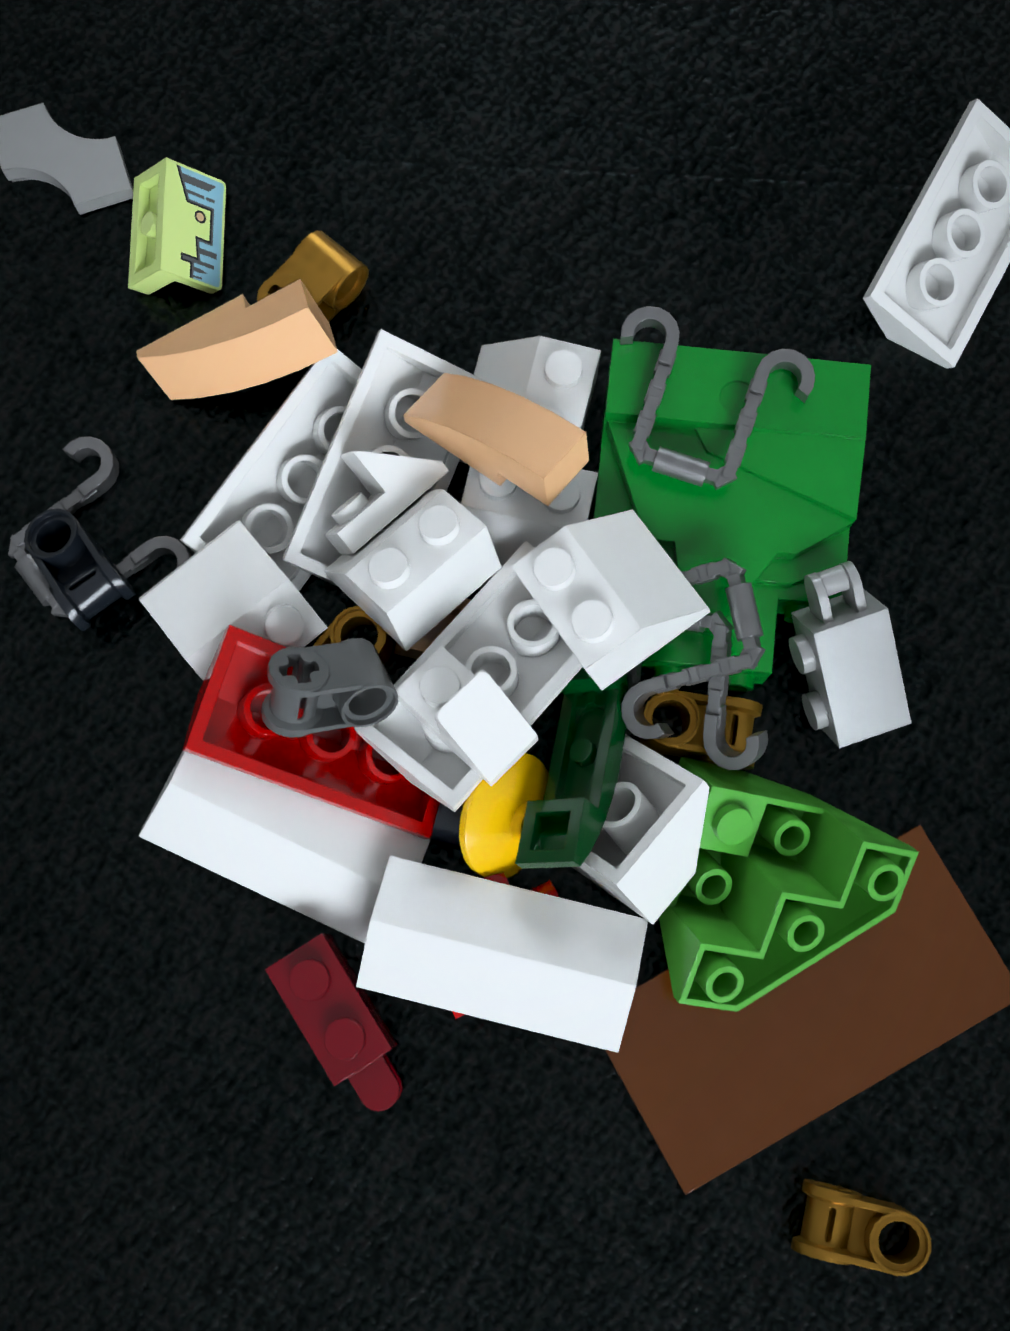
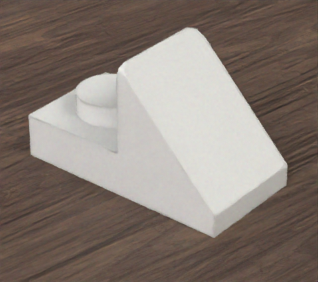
M350 451L341 454L343 461L371 495L366 498L362 492H359L342 504L332 514V517L338 524L329 530L325 536L340 554H354L449 472L448 468L442 461L365 451Z
M443 646L437 649L396 689L398 701L491 787L539 740L535 731L486 671L480 670L474 675Z

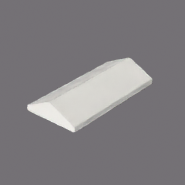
M979 99L969 102L863 297L887 339L946 369L955 367L1010 263V128Z
M382 329L379 330L282 560L337 586L327 577L324 571L342 555L325 536L329 530L338 524L332 517V514L359 492H362L366 498L371 495L343 461L341 454L350 451H365L442 461L449 472L428 490L444 489L447 491L460 459L408 425L403 415L443 373L467 376L484 382L487 381Z
M337 349V353L311 365L182 536L180 541L192 551L198 552L229 526L240 520L298 591L307 582L312 574L283 561L282 558L362 371L360 367Z
M525 541L502 568L495 573L394 684L395 689L437 649L443 646L474 675L480 670L486 671L530 726L536 721L579 672L582 665L511 568V565L535 547ZM399 701L395 710L386 719L368 727L354 728L370 746L410 783L454 812L457 811L483 780Z
M182 751L139 833V837L363 943L366 942L371 915L389 857L394 856L422 863L431 837L430 839L420 838L186 751Z
M390 856L371 915L356 987L618 1053L637 984L648 921L641 917Z

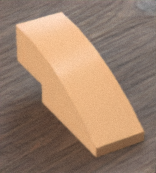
M301 279L252 305L248 303L242 294L136 351L138 360L170 400L202 398L246 389L304 369L338 352L329 322Z
M443 373L403 415L408 425L499 486L508 479L546 506L551 504L589 462L587 434L584 430L518 394L467 376Z

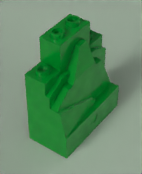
M613 339L605 391L597 469L598 477L592 519L633 509L680 571L685 572L693 567L709 562L722 561L723 558L733 560L734 563L747 570L744 576L746 583L751 582L764 634L759 639L761 647L766 650L754 670L745 669L740 673L729 675L728 691L754 690V684H763L772 674L777 613L784 614V621L793 624L791 612L809 607L804 585L805 575L817 573L847 561L849 530L857 519L867 431L871 365L807 358L813 366L815 382L805 403L795 396L798 389V381L792 372L786 369H778L770 373L762 402L756 411L758 414L751 435L746 441L747 447L741 465L736 471L737 479L715 490L713 485L704 482L702 487L653 472V466L645 463L638 465L628 445L633 440V432L640 411L644 408V399L650 381L654 378V369L664 344L633 341V344L620 345V339ZM678 345L676 359L670 377L666 380V389L660 407L656 410V419L651 434L646 441L651 449L658 451L660 446L708 461L710 462L709 467L717 470L725 466L724 460L730 442L734 439V430L741 409H744L745 406L744 399L750 381L754 377L760 362L768 354ZM722 576L720 579L692 585L709 607L710 613L720 610L733 626L725 589L729 587L728 579ZM842 592L828 596V598L832 599L841 596ZM706 628L703 633L685 630L642 661L641 672L653 673V677L670 672H681L682 669L700 664H711L713 633L709 628ZM733 629L731 656H739L744 647L742 641H737L735 630Z

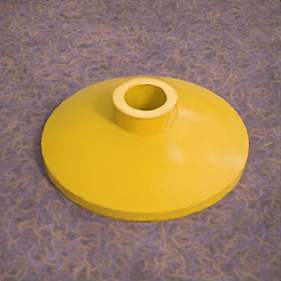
M525 753L492 787L482 780L464 801L459 824L460 848L469 868L482 877L504 872L506 878L522 870L515 862L527 802L544 800L549 774L545 765L537 757Z

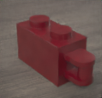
M321 933L266 968L265 971L333 1086L348 1078L360 1100L367 1108L373 1111L387 1110L395 1104L402 1093V1080L386 1054L398 1044L365 989L356 987L358 978L333 936Z

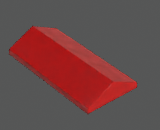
M229 625L224 632L198 692L182 750L420 838L430 839L440 802L410 783L355 731V727L311 733L303 737H285L276 734L265 725L262 720L261 708L265 697L271 692L272 688L267 675L268 663L272 655L287 647ZM292 666L288 668L287 675H292ZM299 708L298 718L303 716L304 708Z

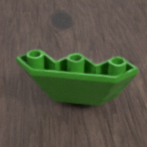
M681 757L679 766L703 779L710 788L696 872L659 917L673 997L679 1004L738 1012L895 913L919 853L912 846L805 792L743 770H727L714 763Z

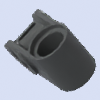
M351 638L339 643L310 647H288L272 655L268 663L267 675L272 688L262 703L261 714L265 725L276 734L285 737H303L311 733L347 727H368L386 719L395 710L398 704V693L375 646L366 639ZM292 666V675H287L288 668ZM299 708H304L303 716L298 718Z

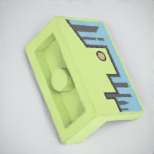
M167 157L134 178L128 288L150 295L176 281L210 294L221 290L226 184L222 180Z

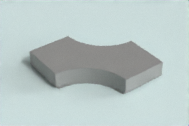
M44 103L0 116V166L8 181L39 180L50 183L60 188L71 198L80 215L133 199V186L120 145L115 136L104 139H89L73 135L53 121Z

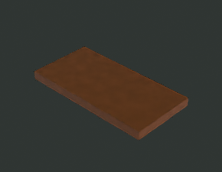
M921 825L915 826L896 837V839L912 846L919 853L895 913L740 1011L734 1012L679 1004L673 997L668 968L636 986L619 1052L605 1051L685 1195L1010 1005V972Z

